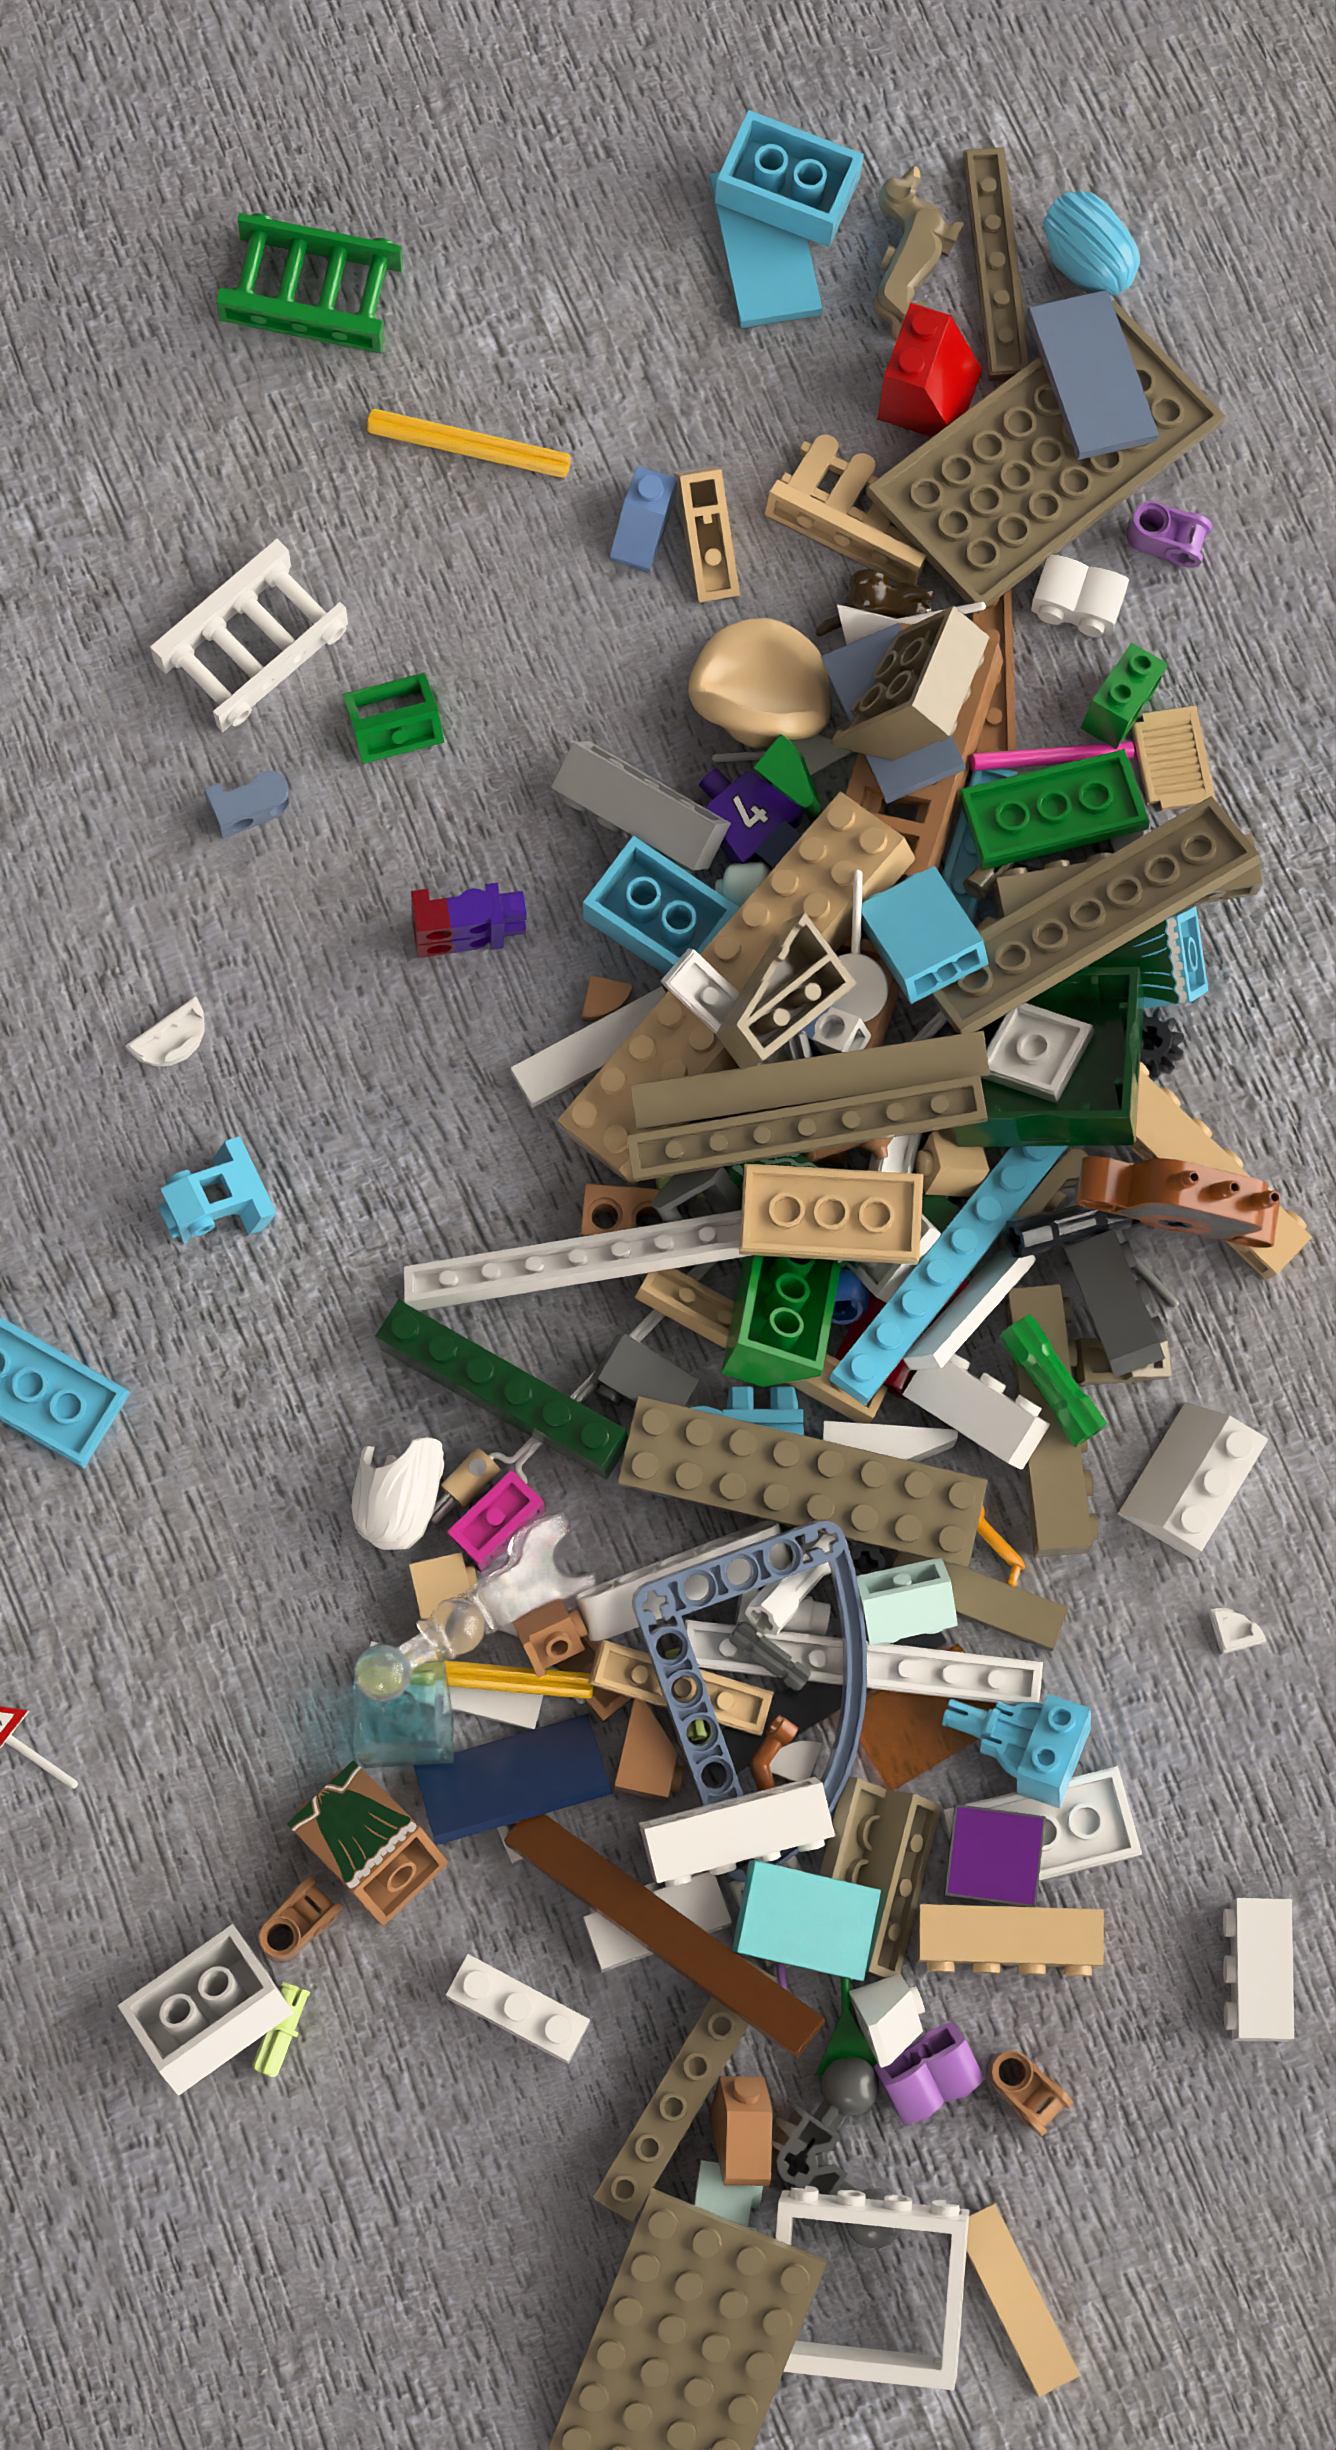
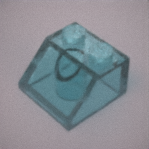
M444 1660L354 1666V1755L364 1768L454 1763V1718Z

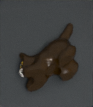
M862 569L850 578V590L845 599L844 606L899 619L931 612L930 606L926 603H930L933 600L935 593L907 583L892 586L884 574L870 569ZM836 615L824 620L817 627L816 635L819 637L824 636L833 630L841 628L840 616Z

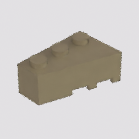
M805 912L782 924L716 1032V1036L741 1070L764 1061L857 985L856 981Z

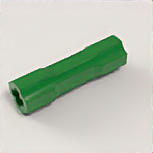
M1032 1314L1023 1317L1001 1333L999 1339L1017 1365L1024 1369L1054 1412L1056 1421L1074 1447L1083 1444L1105 1428L1107 1422L1089 1396L1082 1392L1051 1347L1050 1340Z

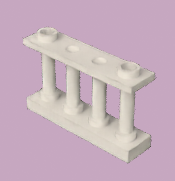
M278 539L274 540L150 646L154 663L165 674L174 667H182L219 705L213 713L216 726L222 733L229 726H238L244 722L250 715L252 707L324 644L331 645L340 639L346 631V625H348L346 607L341 602L326 613L288 574L291 567L289 550ZM269 585L271 587L277 586L314 624L298 639L295 640L257 602L258 595ZM245 613L283 652L263 667L225 628L226 622L235 614ZM206 639L208 641L214 640L251 678L233 695L194 656L195 649Z

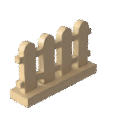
M830 435L818 436L813 444L804 441L799 451V455L804 457L793 476L785 472L781 480L777 479L769 492L765 515L884 574L900 584L916 585L921 577L927 555L918 551L899 529L891 526L892 522L874 503L867 513L854 507L864 489H867L869 485L879 479L873 476L876 466L873 457L865 453H859L853 456L849 463L836 457L839 445L837 440ZM828 469L841 475L830 494L817 488Z

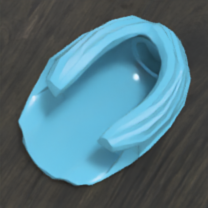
M1080 190L1075 193L1067 192L1058 197L1047 210V216L1043 221L1053 264L1074 285L1087 294L1108 290L1110 296H1116L1132 285L1140 265L1139 251L1129 231L1113 210L1102 199L1091 192Z

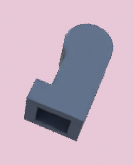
M274 771L262 772L254 778L252 783L228 792H224L221 783L204 788L208 806L222 839L277 818L289 808L290 796L287 781L281 774Z

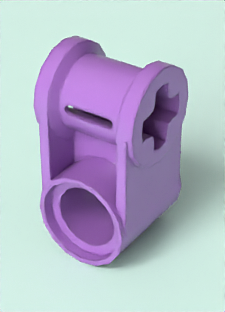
M1148 501L1137 507L1127 528L1126 537L1128 543L1139 552L1167 559L1179 566L1194 568L1201 565L1203 555L1200 551L1205 536L1211 533L1212 523L1202 515L1184 512L1159 502ZM1149 522L1157 528V531L1148 532L1142 528L1140 523Z

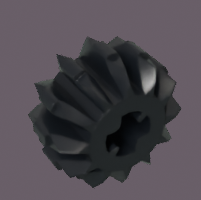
M1160 1008L1155 1009L1151 1017H1147L1146 1011L1143 1009L1140 1061L1148 1069V1077L1153 1082L1158 1080L1160 1070L1166 1074H1171L1175 1068L1173 1061L1181 1060L1184 1053L1177 1046L1183 1042L1184 1034L1172 1032L1176 1024L1175 1018H1169L1165 1022L1159 1020L1162 1015ZM1143 1039L1152 1041L1151 1051L1142 1048Z

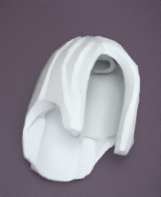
M429 1437L412 1440L405 1453L398 1459L393 1455H387L384 1466L379 1468L370 1466L375 1447L366 1446L361 1451L360 1464L352 1495L353 1521L358 1533L375 1547L382 1550L409 1549L424 1535L433 1514L439 1480L444 1469L442 1443Z

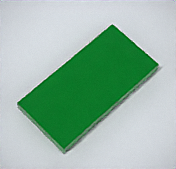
M1125 749L959 789V799L982 870L1149 829L1150 822Z

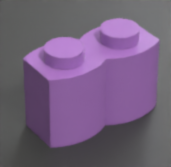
M954 2022L943 2024L924 2034L914 2045L908 2046L890 2065L881 2068L877 2063L874 2066V2070L892 2107L904 2125L926 2120L944 2102L966 2097L984 2080L966 2039Z

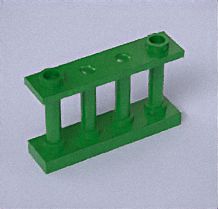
M239 213L237 222L240 240L248 241L237 287L233 289L220 287L216 300L219 321L382 353L385 341L383 320L375 317L386 269L402 272L403 256L401 245H396L391 240L385 238H374L371 240L277 221L262 213H254L252 215ZM265 245L289 250L278 294L272 298L256 295L253 292ZM305 253L329 258L318 304L313 306L294 301ZM346 261L370 266L359 312L354 314L334 309Z

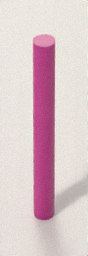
M1131 741L1122 742L1117 750L1103 743L975 753L970 755L969 764L972 771L1054 765L1125 749L1127 757L1130 759L1134 756V745Z

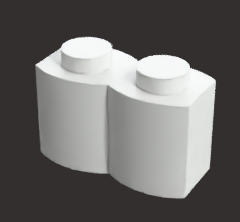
M1051 554L1047 558L1033 598L1031 611L1038 614L1039 619L1049 624L1072 623L1078 627L1080 632L1091 637L1112 635L1129 579L1110 570L1088 567L1074 559Z

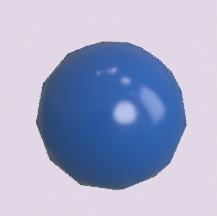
M840 1269L831 1321L833 1323L844 1325L857 1321L868 1309L870 1300L869 1289L852 1271Z

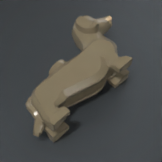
M912 166L902 178L891 177L883 184L879 193L881 211L885 216L893 218L899 224L902 232L898 247L895 248L889 245L879 266L886 273L872 302L876 313L890 324L891 338L898 337L908 307L914 297V292L932 273L940 255L948 257L964 224L959 221L947 224L936 205L915 195L920 181V171L916 166ZM917 301V302L915 303V304H918V305H921V306H924V307H925V305H926L925 303H923V302H921V301Z

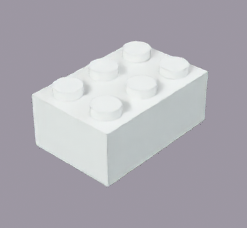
M233 1924L117 2005L157 2070L178 2096L294 2013L253 1950Z

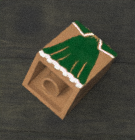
M354 1760L344 1769L337 1771L330 1778L328 1785L311 1801L302 1804L296 1811L295 1816L287 1823L304 1845L383 1927L449 1864L423 1829Z

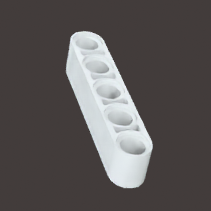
M764 1521L582 1591L576 1596L590 1641L608 1639L639 1627L632 1607V1598L636 1589L642 1584L780 1534L782 1532L779 1524ZM785 1543L776 1544L770 1550L769 1561L776 1569H784L791 1563ZM741 1558L730 1562L726 1570L727 1578L735 1585L745 1583L751 1574L749 1563ZM700 1574L692 1575L685 1581L684 1593L691 1600H700L708 1592V1581ZM653 1591L647 1593L648 1601L642 1604V1609L652 1611L657 1620L662 1618L659 1605L665 1602V1597L657 1596Z

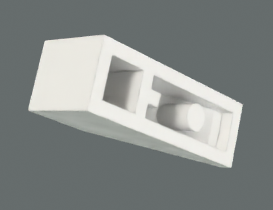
M824 1421L821 1440L913 1462H919L954 1447L958 1437V1431L955 1429Z

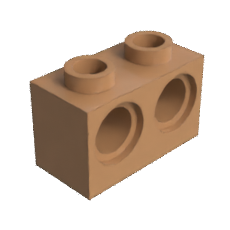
M585 1184L581 1237L638 1228L637 1221L647 1215L657 1218L660 1224L665 1223L652 1205L654 1197L661 1189ZM608 1212L615 1216L617 1222L611 1228L601 1229L592 1220L597 1214Z

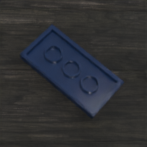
M588 1714L413 1765L436 1845L612 1794Z

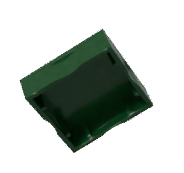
M1083 968L1025 1002L1093 1025L1094 1035L1058 1102L1054 1103L981 1078L988 1121L954 1127L958 1147L1135 1145L1144 991L1140 968ZM1004 1015L976 1031H984L986 1048Z

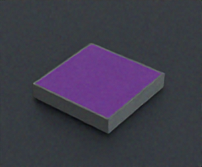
M955 1804L944 1897L1017 1907H1036L1046 1816Z

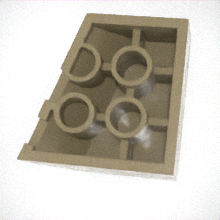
M951 606L899 631L872 674L877 680L876 684L863 697H858L850 709L855 718L849 728L845 731L837 730L830 743L836 748L895 761L937 741L947 740L957 728V716L962 704L970 696V684L975 672L984 661L985 656L983 653L990 636L955 606Z

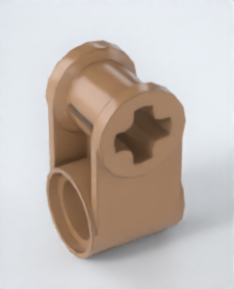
M312 1875L306 1878L287 1897L283 1905L264 1923L260 1930L261 1948L265 1955L274 1962L283 1963L295 1958L344 1909L340 1903L334 1904L315 1886L317 1880ZM306 1900H309L320 1911V1913H318ZM278 1928H286L294 1935L291 1946L283 1951L274 1950L268 1944L269 1935Z
M1007 2051L998 2053L991 2058L987 2065V2080L992 2088L1012 2106V2109L1019 2118L1041 2137L1047 2132L1046 2125L1063 2107L1069 2109L1074 2104L1072 2099L1057 2083L1043 2074L1021 2052ZM1006 2059H1012L1020 2067V2079L1013 2086L1006 2085L999 2077V2066ZM1049 2098V2101L1037 2112V2110Z

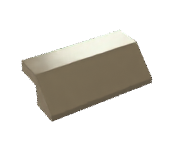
M849 1776L838 1799L832 1823L835 1836L828 1838L819 1875L881 1890L865 1974L885 1979L901 1973L942 1805L914 1793L886 1790L858 1777Z

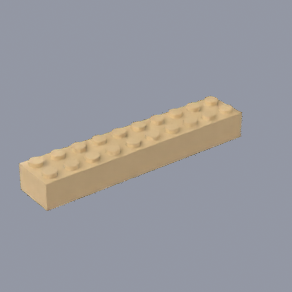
M840 791L701 952L700 956L741 993L782 924L804 912L835 953L852 934L854 872L856 870L862 871L863 903L871 895L890 889L916 858L904 836ZM668 991L558 1118L557 1122L571 1139L629 1185L635 1187L639 1181L635 1182L633 1179L626 1135L684 1126L690 1122L637 1130L630 1085L736 1069L738 1064L716 1034L673 993Z

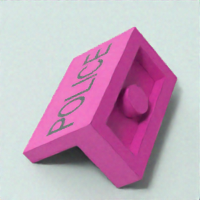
M511 1470L447 1533L473 1560L475 1567L482 1573L545 1512L544 1503Z

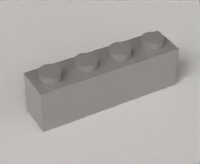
M590 741L572 743L551 787L564 795L562 801L565 804L580 811H585L587 808L599 815L597 821L601 825L617 832L623 829L655 851L657 849L669 856L670 861L688 873H691L692 870L709 869L731 824Z

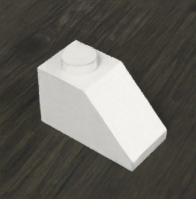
M900 1973L849 1991L861 2033L881 2068L890 2065L923 2032L918 2015L925 2013V2008L917 1987L909 1988Z

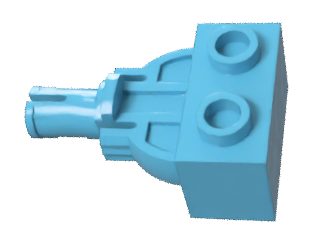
M1048 1694L1044 1704L1027 1702L1013 1707L998 1702L996 1709H990L987 1712L951 1698L948 1703V1708L950 1709H946L942 1726L980 1738L981 1753L995 1757L1001 1767L1017 1779V1794L1060 1809L1091 1730V1708Z

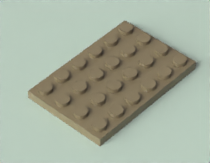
M651 2188L548 2450H752L827 2260Z

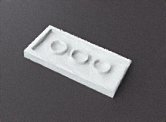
M1118 1766L1072 1777L1060 1809L1019 1795L1017 1792L965 1804L966 1806L1046 1816L1039 1881L1142 1855ZM954 1807L942 1811L949 1839L951 1837Z

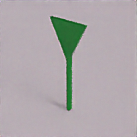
M840 1977L842 2014L814 2076L823 2075L825 2069L834 2060L844 2056L861 2058L867 2061L873 2068L878 2063L851 2015L850 1980Z

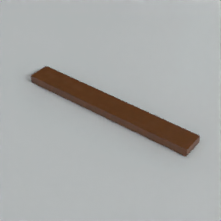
M546 1814L519 1821L504 1839L506 1846L794 2058L798 2059L824 2025V2017Z

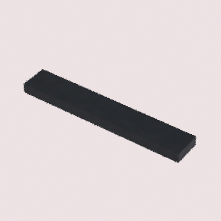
M940 1631L934 1634L924 1633L901 1638L889 1644L937 1650L945 1645L947 1641ZM807 1681L802 1689L798 1691L789 1687L777 1694L771 1700L762 1736H755L729 1727L721 1729L736 1775L750 1767L753 1755L767 1737V1729L778 1714L798 1727V1731L793 1738L795 1739L841 1710L843 1685ZM867 1688L866 1694L873 1689ZM709 1738L705 1739L704 1741H702V1742L699 1743V1744H703V1743L706 1742ZM719 1762L707 1764L706 1767L718 1786L721 1785L726 1777V1770L723 1764Z

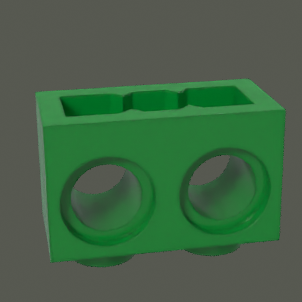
M1131 643L1093 698L1080 729L1117 750L1156 692L1168 663Z

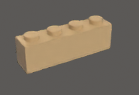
M920 1904L917 1907L916 1963L927 1964V1972L952 1973L954 1972V1965H973V1973L999 1974L1000 1966H1018V1974L1046 1975V1967L1064 1968L1065 1976H1092V1968L1098 1969L1104 1965V1909Z

